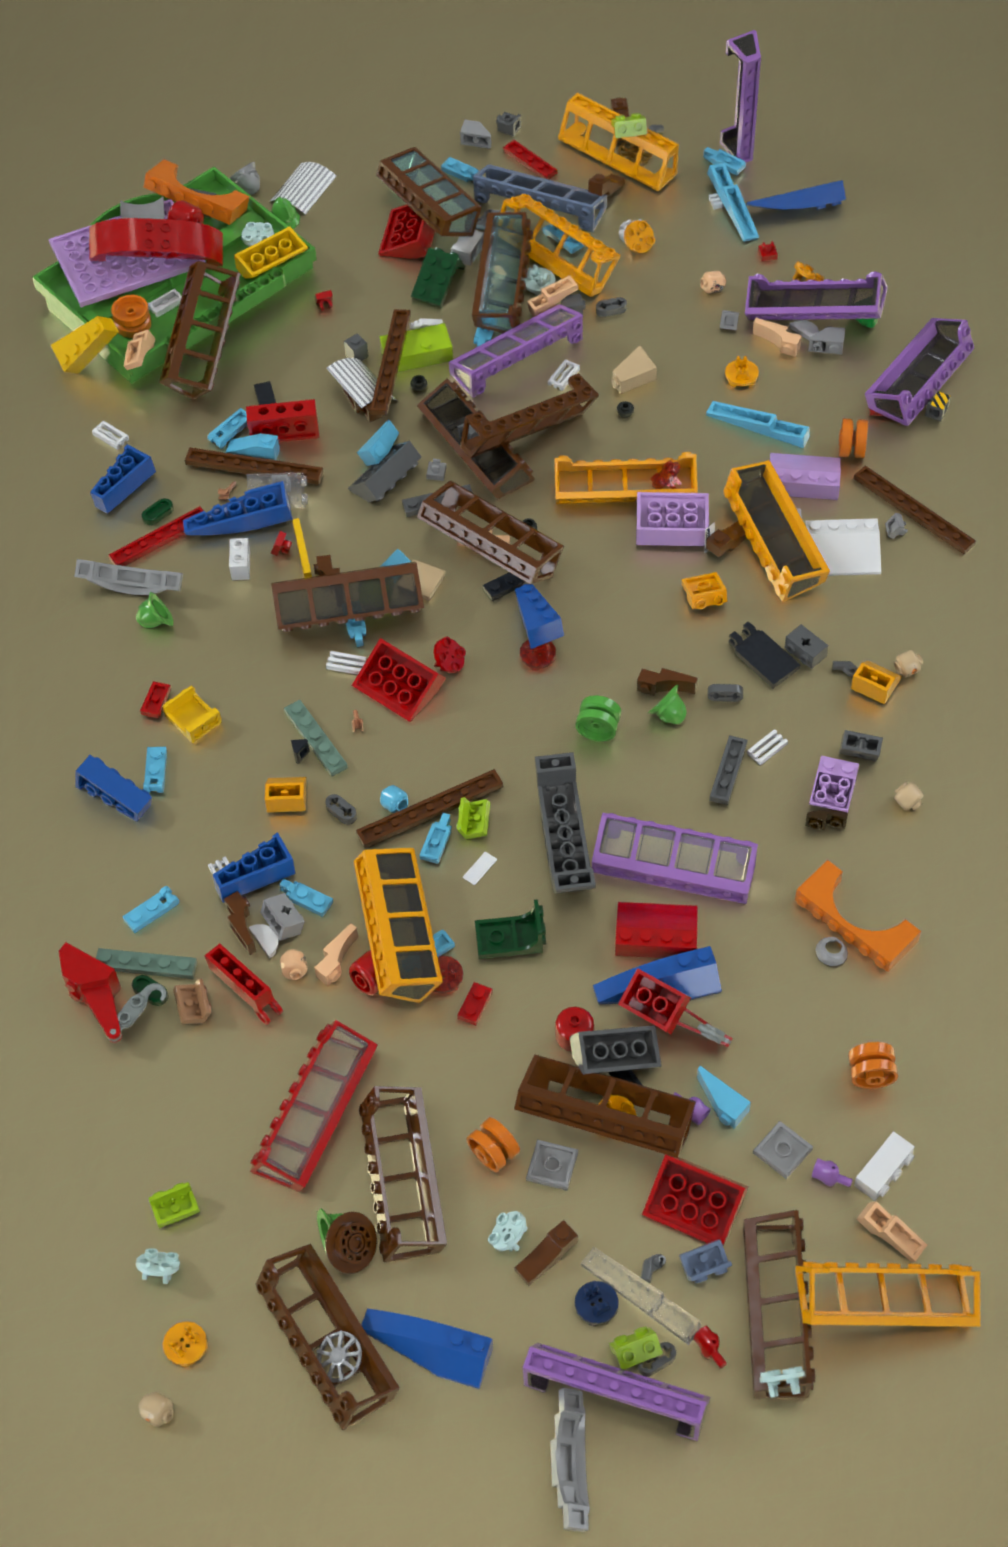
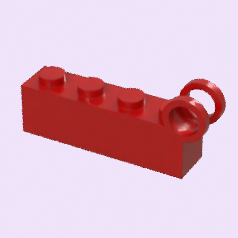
M220 943L204 955L209 969L248 1003L265 1025L271 1023L267 1014L262 1010L266 1005L269 1004L271 1009L278 1015L283 1013L281 1006L274 999L270 987Z

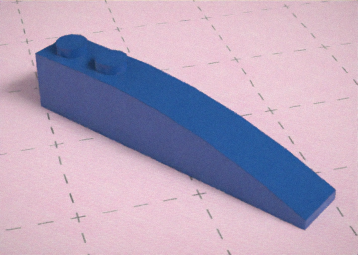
M843 180L749 201L746 202V206L777 210L816 207L818 210L826 208V204L832 203V206L842 204L841 201L846 200Z
M281 481L244 492L245 495L237 499L233 497L229 499L230 502L222 506L217 504L209 512L202 511L183 520L185 535L239 533L293 520L284 482Z
M710 946L652 961L593 985L599 1005L618 1004L637 968L691 997L690 1000L722 992L717 963Z
M367 1308L361 1324L367 1335L382 1344L388 1345L397 1353L403 1354L413 1360L415 1364L431 1371L437 1377L480 1389L493 1350L492 1338L422 1318Z

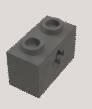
M802 624L786 636V650L811 669L827 657L829 645Z
M845 730L842 735L839 754L877 761L880 756L883 737Z

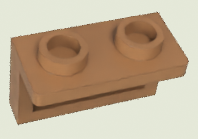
M202 978L197 979L195 984L175 985L173 992L181 1024L205 1023L212 1009L211 1004L207 1000V988L203 984Z

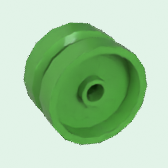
M598 695L588 696L581 702L575 728L578 733L590 740L599 742L609 741L616 735L621 717V708L615 701L607 697Z

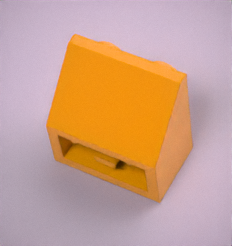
M865 661L860 664L853 675L851 689L885 704L902 676L875 663Z
M268 778L265 783L267 812L306 811L307 778Z

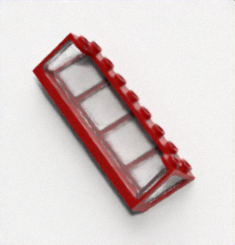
M337 1020L331 1025L327 1024L324 1030L321 1029L317 1035L316 1040L318 1043L316 1047L312 1046L308 1052L307 1058L309 1060L307 1064H303L299 1069L297 1075L300 1077L297 1082L294 1081L290 1086L288 1092L291 1094L288 1100L284 1099L281 1103L279 1117L275 1116L269 1126L272 1129L270 1134H266L260 1143L262 1148L258 1153H255L250 1162L253 1165L250 1169L251 1173L297 1192L304 1189L378 1046L375 1042Z

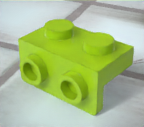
M641 113L631 114V117L618 115L615 116V119H611L616 138L647 134L646 118Z
M465 797L461 798L458 808V832L466 840L487 836L490 802L487 799L469 802Z
M189 1182L176 1184L167 1191H158L148 1198L159 1229L200 1213Z
M640 1327L634 1331V1334L618 1336L614 1338V1342L609 1343L611 1352L617 1357L622 1370L663 1353L657 1334L650 1327Z

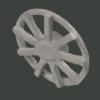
M339 1331L327 1335L316 1351L317 1359L323 1368L332 1363L327 1375L331 1382L336 1383L343 1382L352 1377L357 1371L362 1358V1350L357 1338L348 1332ZM339 1336L338 1345L335 1347L332 1339ZM344 1336L351 1338L348 1341V1343L344 1347H342ZM327 1343H329L332 1349L331 1352L323 1351ZM355 1343L358 1351L348 1353L347 1349ZM322 1355L330 1357L328 1360L321 1363ZM358 1356L355 1367L348 1362L349 1357ZM346 1365L352 1372L344 1377L342 1367ZM335 1367H338V1379L332 1378Z

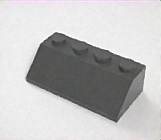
M410 440L393 445L389 453L379 464L369 467L348 489L367 502L375 500L378 502L385 496L384 493L386 491H390L396 486L395 482L397 480L403 479L409 469L411 470L418 465L417 461L422 456Z
M655 1025L584 1031L570 1036L572 1057L582 1074L662 1067Z

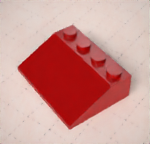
M407 204L391 209L378 254L384 257L408 259L425 257L428 248H431L435 230Z
M380 638L351 686L411 722L437 694L446 678Z
M618 902L615 956L666 958L696 950L698 906Z
M665 1155L642 1215L706 1243L720 1239L724 1246L749 1187L680 1157L675 1158Z

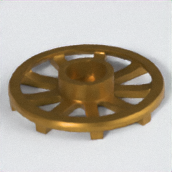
M625 141L619 146L618 155L622 157L628 156L626 158L628 160L634 158L632 162L635 163L639 147ZM629 143L630 148H626L624 145ZM643 151L642 156L648 157H642L640 164L648 163L653 154Z

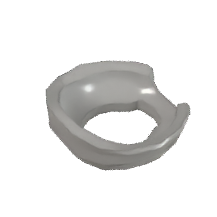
M825 937L816 945V955L819 961L826 965L837 966L847 960V947L836 937ZM837 941L842 946L841 951L836 954L828 952L825 945L828 942Z

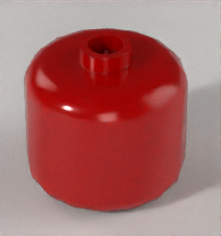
M179 200L169 209L167 219L203 224L204 216L199 207L184 200Z
M369 950L351 964L349 975L354 985L361 992L367 995H375L379 990L371 950Z
M577 1006L562 1010L555 1022L556 1041L561 1048L572 1052L570 1044L571 1035L577 1032L594 1031V1019L591 1014L584 1008Z

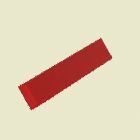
M200 506L110 553L108 555L109 559L114 565L126 566L183 536L185 534L183 520L204 510Z

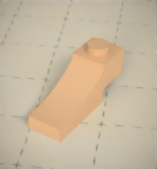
M568 276L542 288L541 295L527 301L529 312L535 317L553 308L562 299L578 290L577 283L571 276Z
M759 318L755 319L753 325L754 335L772 342L780 349L781 353L797 356L801 346V335L787 332V326Z
M149 330L134 334L133 340L128 341L124 360L126 370L142 366L146 353L154 347L155 337Z
M352 923L323 949L324 959L314 967L316 977L326 986L340 978L342 959L349 947L358 938L357 927Z
M877 1201L868 1203L856 1219L871 1234H875L889 1243L910 1262H916L927 1246L896 1215L891 1216Z

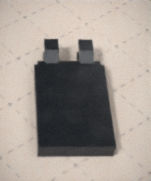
M749 621L743 625L742 633L747 637L745 640L735 631L729 635L731 639L728 642L735 648V655L772 689L800 669L801 665L763 630H756L755 626Z

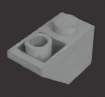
M828 326L812 335L809 340L808 351L842 355L845 328Z

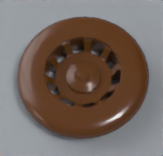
M347 1212L337 1217L330 1225L325 1240L326 1254L330 1263L338 1271L346 1274H353L363 1270L371 1262L377 1246V1235L374 1225L367 1216L359 1212Z

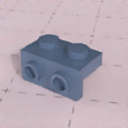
M720 1239L679 1255L687 1280L695 1281V1283L707 1280V1275L713 1273L715 1275L726 1273L728 1271L727 1268L732 1266L731 1261L727 1259Z

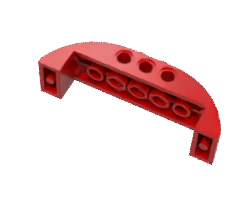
M150 218L105 220L89 227V261H106L107 255L206 260V263L215 266H223V233L212 226L184 220Z

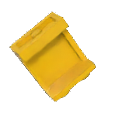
M192 685L182 690L180 694L163 705L165 717L191 743H194L222 723L220 712L215 707L211 709L196 694L195 688Z

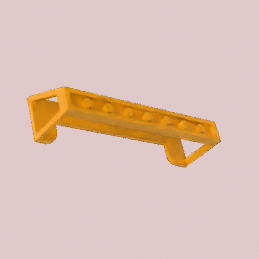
M576 93L567 101L558 136L560 141L657 191H660L677 175L679 144L648 128L646 135L623 137L622 139L639 147L634 163L614 153L618 138L615 137V130L611 119H615V116L620 114L579 93ZM572 112L575 114V122L565 130L569 113ZM579 116L588 121L587 130L586 125L579 121ZM593 124L613 133L614 136L610 150L589 140ZM644 150L663 159L661 169L656 174L640 166ZM672 156L673 169L667 167L668 161Z
M528 194L503 200L501 212H506L507 206L515 209L514 212H520L521 208H527L541 217L533 231V240H530L531 253H528L529 258L562 279L571 276L577 283L578 290L589 297L601 293L621 255L615 252L613 248L604 245L602 241L593 238L588 232L582 231L577 225L571 224L566 218L546 208L541 202L535 201ZM505 216L499 217V224H503ZM511 216L505 226L515 228L513 223L517 216ZM545 220L565 232L554 252L535 240ZM498 230L497 237L520 252L522 251L524 236ZM568 236L588 247L578 268L559 256V252ZM589 257L598 264L594 278L583 272ZM612 261L602 281H597L602 264Z
M691 452L681 453L678 460H673V458H664L663 460L648 458L645 461H638V459H629L628 461L613 459L610 462H603V460H594L593 462L578 460L572 463V459L565 455L555 458L556 504L637 502V492L698 493L696 454ZM689 468L691 489H663L662 469ZM657 469L658 489L628 490L627 470ZM622 470L623 490L593 491L592 471ZM587 471L588 491L560 492L559 472Z
M808 1261L803 1262V1266H795L803 1323L811 1325L980 1327V1271H973L972 1266L949 1264V1268H942V1264H928V1268H921V1264L908 1263V1268H901L899 1263H887V1267H880V1263H866V1267H859V1263L845 1262V1266H838V1262L817 1263ZM803 1272L810 1274L809 1310ZM835 1272L840 1311H815V1273ZM842 1272L876 1273L882 1311H848ZM884 1273L918 1274L924 1312H891ZM925 1274H952L957 1276L963 1309L962 1313L931 1311ZM964 1276L974 1277L973 1314L970 1312Z

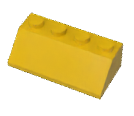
M289 226L235 254V266L244 278H254L308 250V246Z

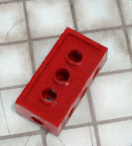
M315 399L246 406L249 436L260 433L276 435L279 442L320 438Z

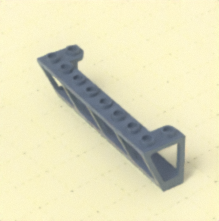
M489 164L473 176L474 200L476 202L487 203L490 199V193L507 198L528 194L535 201L541 202L546 208L578 216L579 226L583 230L594 232L607 208L606 194L599 196L588 192L587 189ZM595 209H598L600 212L595 219Z

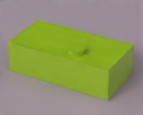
M445 323L407 331L398 372L453 360V347ZM388 335L379 336L382 356Z

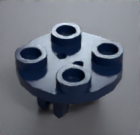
M592 1281L584 1284L579 1288L575 1296L577 1314L590 1326L607 1323L618 1312L619 1299L616 1291L602 1281Z

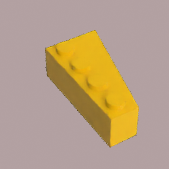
M97 316L51 344V347L64 372L79 374L119 331L112 318Z

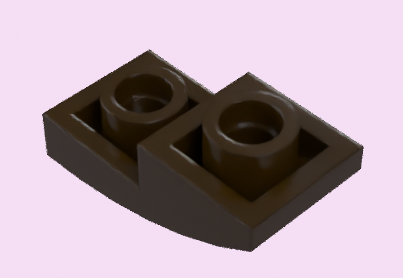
M837 810L811 811L807 813L805 826L814 830H824L827 824L834 828L845 829L848 813Z

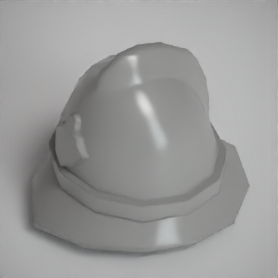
M255 162L244 166L229 178L249 195L259 191L260 177L255 170Z

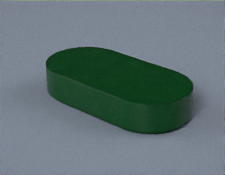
M163 498L142 512L143 522L146 525H155L167 517L174 509L172 501Z
M139 975L133 979L132 988L134 993L138 994L146 986L158 982L147 975ZM154 990L150 993L147 1002L154 1006H161L167 1002L168 992L164 1001H161V991Z

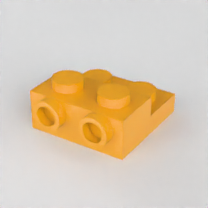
M717 572L681 579L682 586L687 594V601L692 609H704L710 605L720 606L727 602V589Z

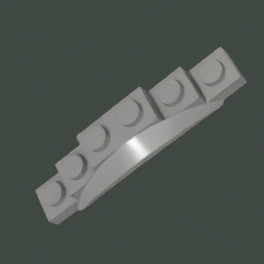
M77 559L74 577L87 579L98 586L120 593L149 595L150 592L158 594L165 590L181 592L183 573L133 568Z
M562 1388L559 1390V1413L555 1415V1439L550 1441L552 1487H557L558 1508L563 1509L564 1530L585 1532L589 1530L588 1513L590 1512L586 1480L583 1391Z

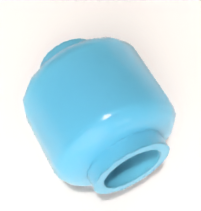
M391 785L382 790L380 804L391 813H396L407 808L408 795L398 786Z

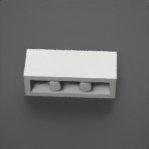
M893 1131L857 1175L854 1186L874 1201L879 1196L884 1197L890 1188L888 1186L892 1180L897 1181L902 1173V1167L904 1165L908 1166L914 1159L913 1151L915 1146Z

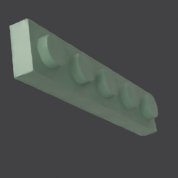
M301 700L284 707L285 714L301 736L308 740L309 747L331 777L348 768L346 761Z
M98 948L96 959L114 968L116 972L194 979L197 959L192 957Z

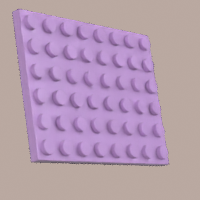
M171 199L164 201L165 219H167L169 209L174 204ZM117 216L111 219H119L121 218V216ZM90 226L48 239L80 307L186 273L189 270V266L197 261L206 263L205 260L107 255L106 261H89Z

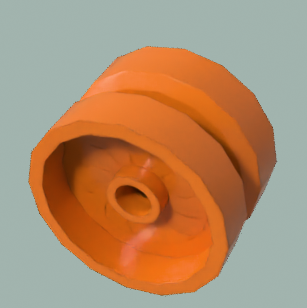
M125 295L113 303L111 312L114 323L119 331L118 334L121 336L133 338L134 334L151 328L148 303L141 296Z
M842 419V426L839 432V457H849L851 447H854L853 455L855 458L865 457L868 420L858 419L856 428L853 430V420Z
M868 1042L853 1047L849 1051L851 1079L855 1086L864 1089H877L891 1085L898 1079L895 1050L892 1045L883 1042Z
M489 1117L480 1125L481 1131L474 1130L466 1137V1140L474 1155L488 1169L497 1173L506 1165V1159L512 1160L520 1153V1147L507 1128L496 1119Z

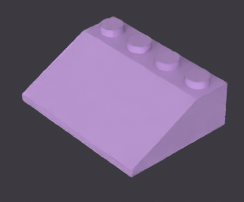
M770 453V461L790 497L838 500L841 476L840 458Z
M637 492L636 545L705 546V529L709 527V493Z

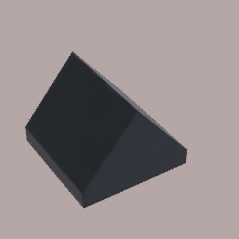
M307 739L291 740L297 764L310 752Z

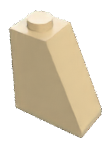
M639 346L613 370L612 385L614 388H617L620 394L656 380L657 367L643 348Z

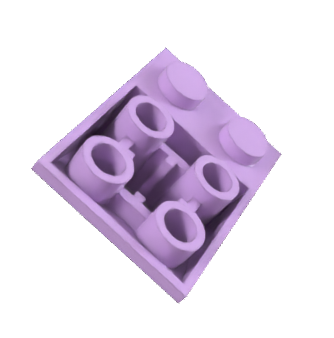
M821 756L809 804L848 813L859 763Z

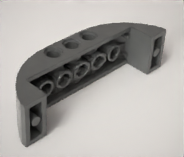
M574 753L536 756L535 767L539 805L554 893L595 889L594 871L590 866L576 783Z

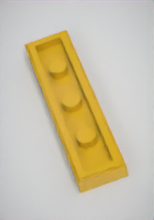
M296 518L292 521L304 578L312 577L300 520Z

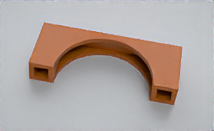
M165 159L146 172L143 188L173 201L184 200L199 207L203 214L228 225L232 224L247 211L250 196L236 190L225 195H207L190 190L176 179L178 165Z
M827 860L796 890L795 900L801 907L808 909L816 919L826 923L830 930L840 934L847 943L853 944L858 948L861 954L871 958L879 968H884L889 972L919 942L921 931L906 919L893 928L881 931L864 930L847 922L837 911L833 900V893L841 882L843 871Z

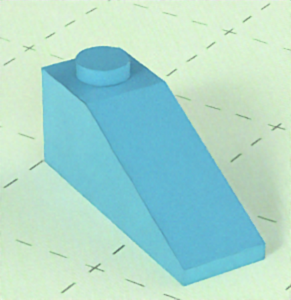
M387 420L361 447L357 454L366 466L379 464L389 453L399 435L398 430L390 420Z
M260 433L232 439L225 453L277 460L280 452L278 436Z
M699 1066L697 1079L717 1117H719V1120L724 1125H730L735 1129L750 1111L751 1102L706 1069Z

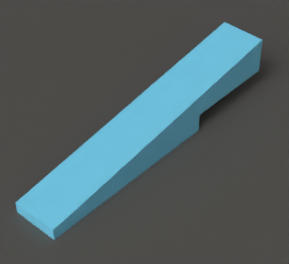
M725 163L710 165L707 175L743 242L759 239L738 185L733 184Z
M716 401L711 403L706 412V416L803 449L810 438L808 426L777 420L776 414Z

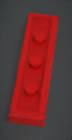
M516 140L503 147V152L540 178L550 180L558 174L556 168Z

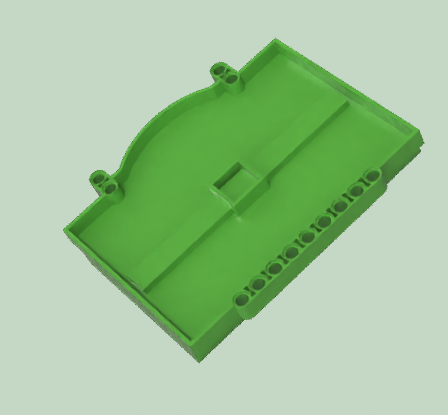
M215 167L183 185L187 188L216 193V195H225L236 190L250 196ZM155 193L135 197L124 202L142 205L155 202L162 197L164 201L169 200V198ZM251 196L249 197L247 211L232 224L228 225L214 218L204 217L203 224L212 226L223 233V266L218 267L238 273L240 272L236 269L234 255L249 247L242 240V231L248 222L270 223L274 234L289 226ZM120 203L105 211L90 225L121 216ZM297 234L308 246V250L254 278H244L240 274V285L236 290V300L232 306L233 312L229 322L311 270L313 262L317 260L315 247ZM58 261L32 276L35 289L45 297L48 309L74 331L97 316L112 318L114 321L111 312L112 305L118 298L125 295L141 296L147 303L173 289L182 296L188 272L84 307H80ZM210 269L205 270L206 273L220 281L231 277L230 275ZM204 276L201 290L218 295L220 285ZM199 296L193 319L217 326L223 302ZM179 305L159 317H156L155 313L153 314L149 310L151 316V328L149 331L155 337V344L146 353L142 366L126 370L124 360L128 341L133 340V338L123 337L118 333L98 354L131 384L164 363ZM191 325L185 348L189 349L215 331Z

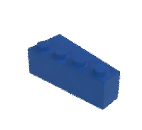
M128 444L124 447L125 451L116 457V463L107 469L106 476L101 477L90 491L95 507L107 514L156 472L151 456Z
M524 584L515 589L519 611L531 649L564 636L561 617L533 584Z
M89 755L76 770V788L79 790L82 788L87 789L88 795L92 797L99 796L104 804L108 806L115 805L117 811L136 822L151 806L152 797L146 790L136 787L133 781L120 776L116 769H110L98 757Z
M277 832L272 836L271 840L268 842L263 841L258 845L257 849L251 853L243 854L242 859L237 862H231L212 876L215 889L222 903H225L224 898L237 891L242 896L296 873L293 858Z

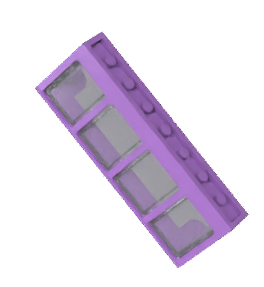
M558 304L449 362L450 375L472 398L480 395L485 391L486 378L495 375L499 371L510 367L566 336L571 344L582 340L583 315Z
M602 813L592 858V868L594 873L747 904L756 865L758 844L747 840H736L732 837H721L712 833L697 832L692 829L677 828L673 825L657 824L653 821L637 820L633 817H622L614 813Z

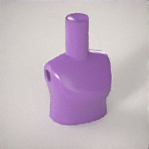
M691 1097L689 1098L690 1100L696 1101L692 1121L696 1125H700L710 1113L711 1108L707 1107L701 1099Z
M817 1159L812 1178L818 1179L830 1187L836 1183L848 1187L851 1186L853 1179L839 1174V1168L833 1161Z

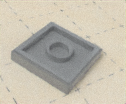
M779 1121L753 1150V1154L787 1179L813 1150V1146Z
M537 1139L526 1181L568 1191L578 1149Z

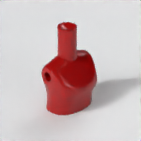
M708 1326L699 1329L693 1340L698 1344L703 1357L706 1359L712 1358L720 1369L725 1367L727 1362L718 1352V1334L712 1332Z

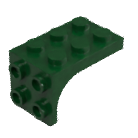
M437 247L434 249L428 248L411 298L442 307L456 270L458 268L464 270L466 267L459 258V255L454 252L446 253Z
M538 899L534 900L533 908L523 915L475 920L478 958L486 959L543 953V945H546V929L543 921V906L538 904Z

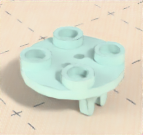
M248 222L242 231L244 244L250 247L274 235L272 225L270 223Z
M534 264L533 269H528V276L525 278L526 289L539 296L541 295L542 288L555 283V276L550 270L538 268Z
M518 1211L499 1214L496 1219V1225L488 1237V1242L499 1251H513V1249L518 1251L520 1247L516 1243L528 1229L524 1215Z
M148 1248L145 1250V1254L137 1258L136 1267L142 1272L143 1280H147L150 1275L163 1276V1284H168L172 1274L179 1270V1255L175 1252H158L157 1249Z
M802 1366L784 1369L782 1374L780 1369L760 1373V1383L767 1382L771 1398L778 1396L777 1385L780 1384V1380L785 1379L787 1384L790 1383L792 1394H799V1377L805 1376Z

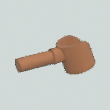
M233 481L226 489H219L218 494L220 495L218 499L228 500L231 490L237 483Z
M353 710L352 731L355 732V729L363 731V720L359 719L358 711Z

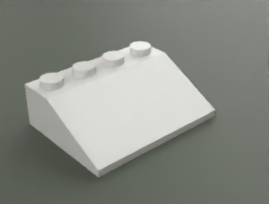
M878 518L805 521V526L830 570L828 576L881 574Z

